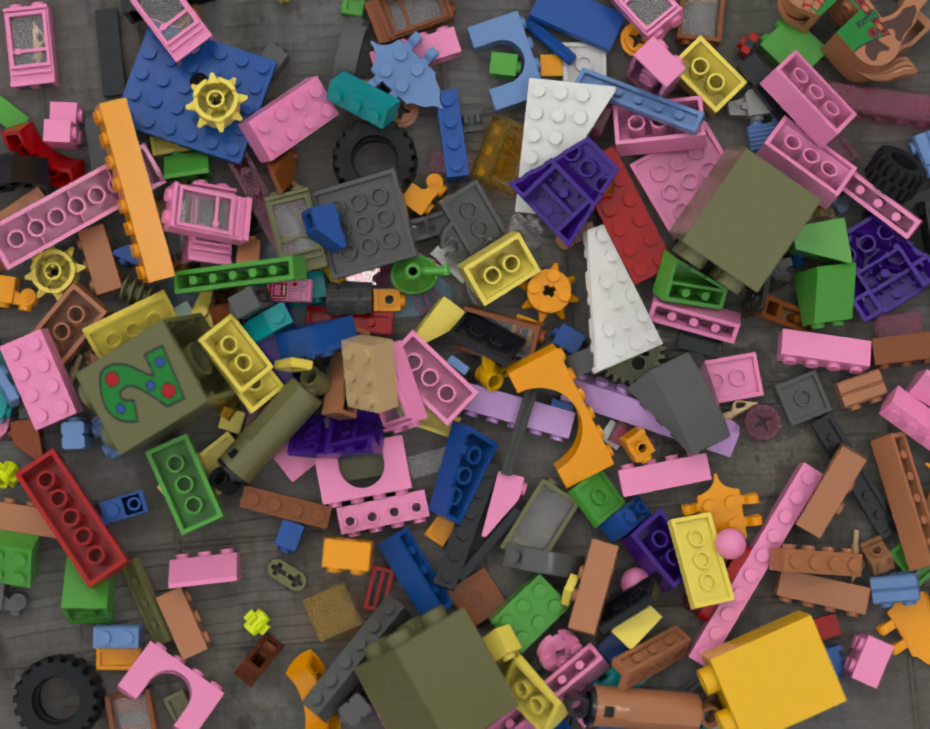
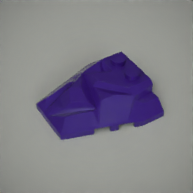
M872 214L847 230L852 262L850 263L856 262L853 306L864 323L888 314L921 294L930 286V256L913 246L911 241L904 239L877 216Z

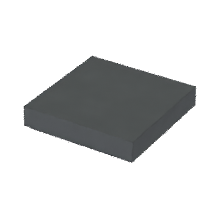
M816 369L773 386L790 427L832 411Z

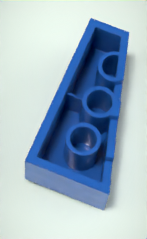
M453 421L428 511L444 520L460 525L499 444L471 426Z

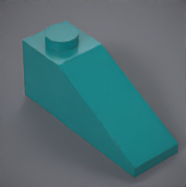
M281 302L242 324V327L253 341L259 344L275 336L276 333L282 332L296 324L284 302Z

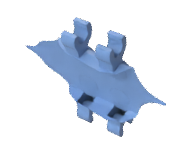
M417 31L410 36L406 43L401 39L388 45L370 42L375 49L376 57L371 68L374 77L367 83L376 88L383 83L391 91L388 94L397 99L399 98L405 104L413 103L422 107L436 106L443 109L440 103V89L435 78L436 72L429 66L438 57L439 52L432 46L420 58L413 51L423 40Z

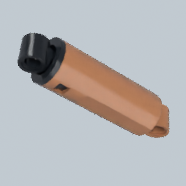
M587 684L583 694L579 690H570L565 693L562 699L567 712L573 718H582L586 726L622 729H699L701 724L710 729L718 726L714 713L719 711V709L711 701L701 700L699 694L695 692L633 687L621 692L618 686ZM576 700L581 701L578 707L572 708V704ZM711 710V714L704 718L705 713Z

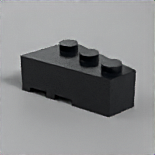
M7 152L6 156H0V193L15 191V187L24 185L25 188H32V184H50L48 158L22 156L20 152Z

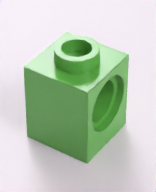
M492 51L489 78L514 81L515 75H520L521 62L517 61L518 54Z

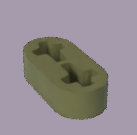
M274 559L267 567L268 573L273 579L293 591L302 590L307 584L306 574L283 559ZM281 563L282 570L286 571L287 574L284 575L280 572L277 575L274 574L273 564L278 565ZM289 574L294 577L300 575V580L303 584H298L296 587L293 586L294 581L288 577Z

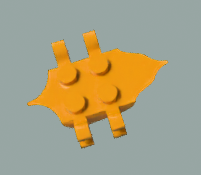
M716 473L714 474L712 486L705 493L696 496V502L681 504V511L684 516L697 512L698 514L711 512L717 534L726 528H736L742 532L746 539V526L763 525L761 515L752 514L744 516L742 506L743 504L759 503L758 493L749 492L741 494L740 489L729 488L723 485Z
M922 591L920 600L916 601L914 605H903L902 602L894 603L893 607L887 612L890 620L877 625L875 628L879 635L882 634V636L896 629L902 638L890 644L894 646L891 655L895 656L908 649L912 657H918L930 665V596L925 591Z

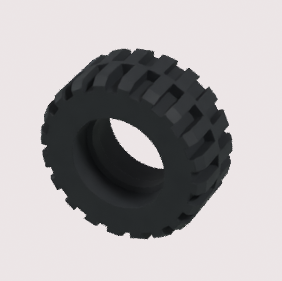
M357 120L353 122L351 128L346 127L342 131L343 135L337 138L335 142L336 147L332 153V165L339 184L362 178L355 169V155L362 146L371 142L385 143L394 151L396 156L395 168L398 172L403 193L408 189L412 181L415 180L418 159L414 142L408 136L407 131L403 127L397 126L396 122L392 121L381 129L366 120L363 122Z
M55 654L30 665V668L25 670L20 676L22 679L15 686L17 694L13 696V703H17V708L14 709L16 716L20 715L21 717L19 722L21 727L26 726L28 729H91L102 715L100 712L105 706L103 695L106 694L105 687H101L100 682L103 681L101 676H97L94 672L96 668L93 665H87L85 659L81 657L75 658L72 654ZM51 678H66L74 684L78 691V710L67 719L59 720L51 717L41 704V689Z

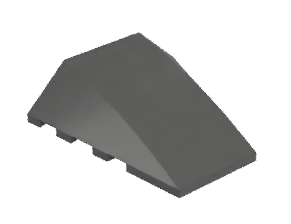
M687 352L650 370L626 389L631 396L634 395L640 401L639 404L645 410L648 409L656 417V421L661 426L664 425L671 432L670 435L691 456L730 437L701 352Z

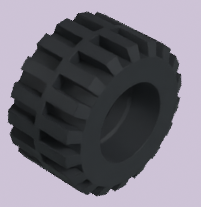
M890 145L879 147L864 169L866 178L877 190L879 189L881 193L886 194L890 198L905 202L912 200L927 179L926 169L914 156Z

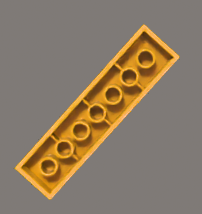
M124 97L99 103L94 108L92 116L95 126L99 125L101 134L98 135L99 142L102 148H106L107 157H105L107 169L112 170L114 178L111 179L113 191L118 192L120 198L117 201V206L120 214L125 216L126 222L123 223L126 236H130L132 241L129 248L132 258L137 259L138 266L135 267L139 280L142 279L143 283L175 276L174 268L127 99Z

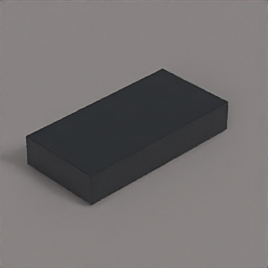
M679 329L675 349L687 352H701L704 356L717 359L720 356L723 341Z

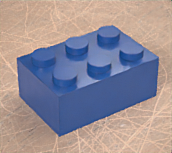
M352 315L308 323L275 334L281 359L290 357L305 359L304 356H306V360L317 358L319 354H321V357L335 354V349L340 352L342 351L341 340L357 336Z

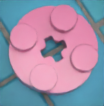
M558 630L559 634L553 637L549 634L539 644L537 649L538 661L545 670L557 671L583 649L578 638L570 630Z

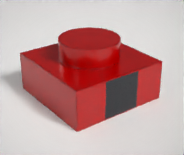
M751 32L748 38L744 36L737 46L740 49L737 56L744 60L759 36Z

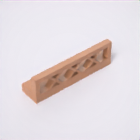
M675 625L613 658L611 665L622 675L618 689L624 692L685 658L692 639Z

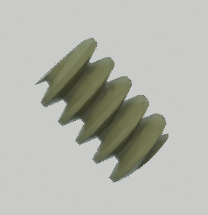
M129 274L122 284L119 298L123 302L127 300L128 304L132 305L155 294V285L146 289L147 283L138 285V277L131 282V274ZM168 292V293H167V296L169 297V299H170L171 293Z

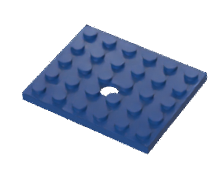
M153 21V23L159 29L162 23ZM148 26L122 98L126 97L135 131L241 166L249 145L238 126L241 121L235 120L231 125L224 128L223 133H220L217 128L207 125L198 128L199 117L197 112L186 110V105L193 101L194 91L190 84L191 78L196 74H203L209 79V75L214 72L217 78L221 77L228 81L235 77L234 87L237 93L248 96V100L241 103L239 113L244 120L262 108L278 65L277 61L208 39L199 46L200 49L196 53H189L181 59L182 64L178 65ZM168 26L167 30L161 31V33L169 41L180 33V30ZM214 101L213 105H218L221 103V101H219L218 103Z

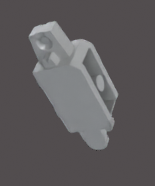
M748 89L740 99L726 104L728 117H743V121L750 120L751 122L763 121L766 117L775 118L753 89Z

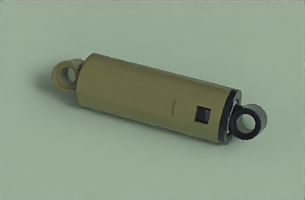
M312 366L310 370L303 371L300 380L296 377H291L217 459L222 467H217L212 471L209 477L210 485L227 496L234 495L239 490L241 484L249 486L322 405V401L317 395L321 396L328 392L331 387L330 377L315 366Z

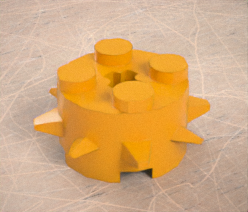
M554 263L551 269L541 270L532 276L529 282L519 284V287L526 291L527 298L521 307L523 309L532 308L537 312L539 322H543L547 315L552 316L554 314L558 315L562 320L565 319L564 308L567 304L578 302V298L571 293V284L576 279L575 276L566 277L563 273L559 272L558 263ZM544 288L553 289V297L549 295L544 296Z

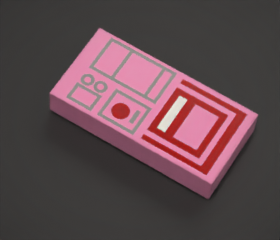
M312 279L267 284V289L274 303H312Z

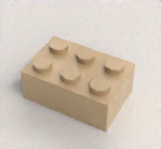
M363 334L341 340L347 407L381 413L398 407L393 340Z

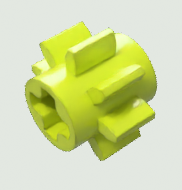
M6 461L3 464L0 462V488H7L9 485L14 488L19 482L15 473L20 469L15 463Z
M260 608L256 612L251 609L243 617L246 620L243 626L254 636L258 633L263 636L271 627L267 624L271 618Z

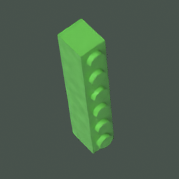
M287 256L174 271L175 276H173L175 294H196L307 280L306 261L303 256Z

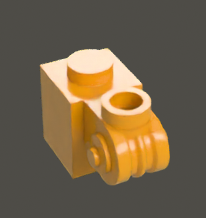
M433 173L427 177L426 184L428 188L421 189L414 183H411L403 194L407 209L418 217L429 215L435 207L433 202L436 197L441 198L448 189L443 184V179L439 174Z
M0 275V308L9 309L10 305L18 306V310L31 312L32 307L36 306L39 302V298L36 297L37 292L26 288L20 293L21 279Z

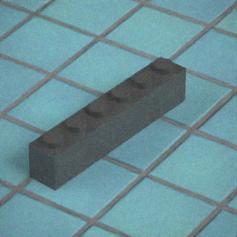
M387 595L302 700V703L322 721L328 722L360 682L353 668L367 660L362 648L385 635L388 636L397 631L398 626L412 617L405 606L390 595Z

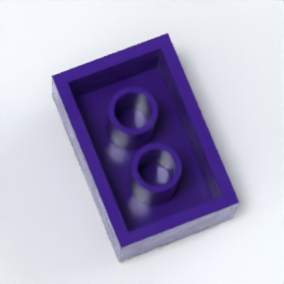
M660 508L648 515L620 542L648 575L657 571L662 576L660 591L665 593L674 589L683 581L667 523L670 519Z

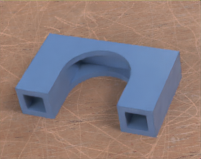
M518 11L467 27V34L474 53L495 46L505 45L515 49L523 59L524 69L517 79L489 89L488 95L495 115L526 105L529 78L541 79L538 57H533L531 50L534 49L531 37H526L524 29H527L526 22L523 16L519 17Z

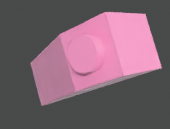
M498 471L481 536L486 537L519 500L520 495H525L527 483L524 482L525 477L514 474L506 476Z

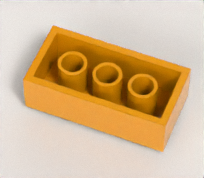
M336 536L327 537L324 539L322 567H327V572L341 573L345 569H350V574L364 575L373 568L376 540Z

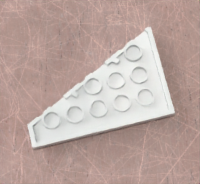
M529 78L519 178L531 169L539 167L545 161L556 157L562 151L585 139L605 110L617 87ZM517 194L515 212L536 214Z
M604 224L588 229L583 233L584 258H587V272H585L586 290L588 292L587 305H590L591 318L588 320L591 338L590 350L594 357V367L592 368L594 374L663 344Z

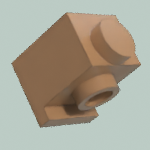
M880 535L860 543L863 560L874 576L895 568L893 556Z

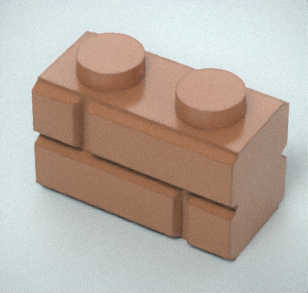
M879 369L833 384L841 409L848 408L849 412L861 408V403L869 400L870 404L882 401V396L887 394V389Z

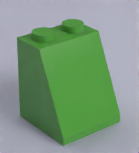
M845 218L805 224L785 253L830 265L852 262Z
M856 262L820 266L794 274L802 327L811 326L812 330L825 328V324L828 323L831 324V327L844 325V321L853 318Z
M66 558L61 609L69 624H114L115 575L95 589L89 588L70 558Z

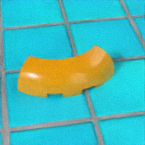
M309 649L292 661L286 671V675L292 680L303 700L327 669L320 658ZM303 704L305 729L341 728V721L337 717V710L328 722L325 723Z

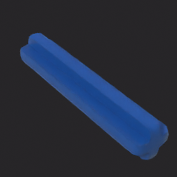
M527 18L525 20L526 30L567 65H572L577 59L576 54L549 31L532 19Z

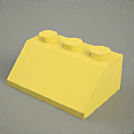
M701 35L679 55L686 69L678 84L690 96L702 95L703 109L711 118L747 84V81Z
M510 231L456 265L464 281L483 306L493 302L541 271L521 234L516 231Z

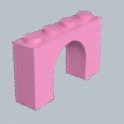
M403 435L384 438L382 451L384 459L383 474L374 485L366 488L355 487L344 479L340 469L339 458H314L323 505L328 504L329 507L334 508L342 506L341 501L350 500L351 504L364 502V497L373 496V500L386 498V493L395 491V496L409 493L408 489L412 488Z
M150 641L118 684L117 690L135 702L153 678L162 674L176 675L187 684L190 699L187 708L172 729H200L224 695V692L221 691L222 687L214 681L208 682L203 678L204 674L198 669L192 668L191 670L184 665L186 662L178 655L171 656L166 652L167 648L156 641L154 644Z

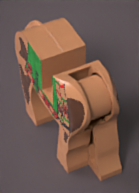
M777 0L778 11L782 19L803 34L810 30L827 13L835 23L841 26L820 50L846 79L856 83L870 80L889 82L900 78H912L918 73L917 67L908 57L897 56L905 54L930 29V20L920 11L927 0H898L895 12L881 18L869 0Z

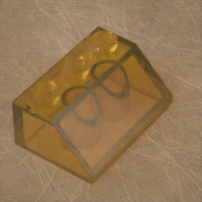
M492 116L469 177L477 179L484 186L516 197L517 193L508 183L519 178L524 126L511 118Z

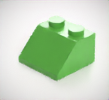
M193 150L192 153L183 154L182 151L171 152L170 156L164 157V179L169 185L174 182L183 184V181L186 180L189 184L198 179L206 181L215 180L212 156Z

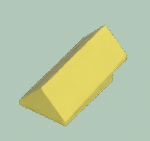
M232 313L197 340L250 414L254 413L284 386L273 372L272 368L274 366Z
M519 651L515 653V658L506 663L503 660L496 662L519 703V706L516 708L536 729H554L569 714L565 705Z

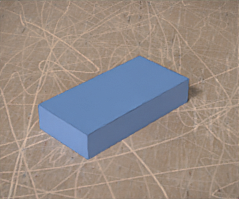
M453 355L447 360V363L464 378L469 373L470 368Z

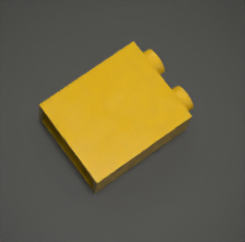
M800 610L700 654L705 667L696 670V673L707 696L714 693L718 695L723 709L715 712L714 716L720 729H785L847 701L812 616Z

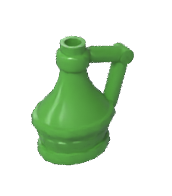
M419 255L418 257L394 263L390 271V280L394 287L402 293L409 295L422 294L436 285L438 277L450 275V265L436 266L434 261L427 256ZM411 269L418 271L415 276L409 274Z

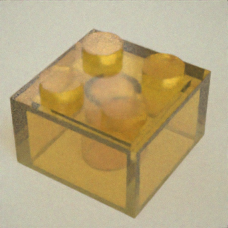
M346 581L302 601L320 643L363 623Z

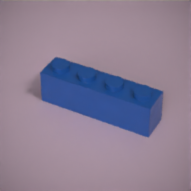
M457 88L440 90V103L443 109L436 107L446 182L469 181Z
M405 527L377 545L415 606L418 614L423 615L441 604L446 610L454 604L445 588L432 584L436 573L408 527Z

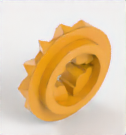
M631 24L623 29L620 42L622 50L628 53L629 56H634L647 41L642 37L641 41L644 43H638L637 46L633 47L634 40L632 37H637L640 33Z

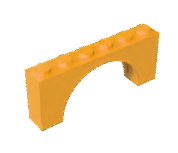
M552 343L505 367V370L518 393L532 388H548L560 392L572 401L578 418L577 434L567 453L553 463L567 489L613 465L614 462L611 457L614 456V452L609 443L604 444L602 438L605 437V434L599 424L595 426L592 419L596 416L590 405L586 407L583 401L586 396L580 386L576 387L573 380L577 378L572 368L566 367L564 361L567 358L562 348L557 349Z

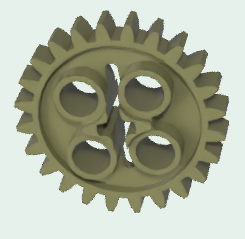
M659 346L649 350V356L641 354L635 356L642 357L645 361V366L640 370L632 366V360L635 358L633 357L619 365L607 368L608 371L605 377L612 374L614 375L612 382L620 378L621 384L629 380L630 385H632L634 380H638L654 369L655 366L662 365L658 362V359L665 358L664 355L660 354V351L665 350L666 347Z

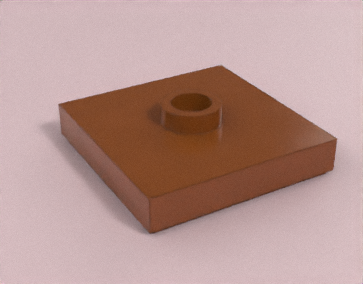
M484 567L467 577L464 581L456 584L454 592L447 590L457 609L465 607L475 626L486 620L505 601Z

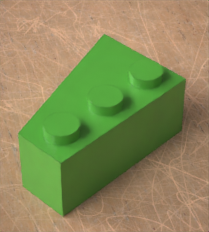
M664 250L652 292L663 301L722 310L728 288Z

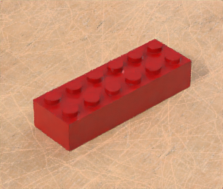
M613 146L603 152L620 170L593 211L600 225L604 224L634 286H637L657 276L664 250H668L620 156Z
M52 448L15 473L20 484L89 588L95 589L132 563L59 451Z

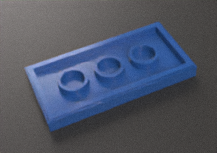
M536 0L528 17L608 54L625 20V17L620 12L594 0Z

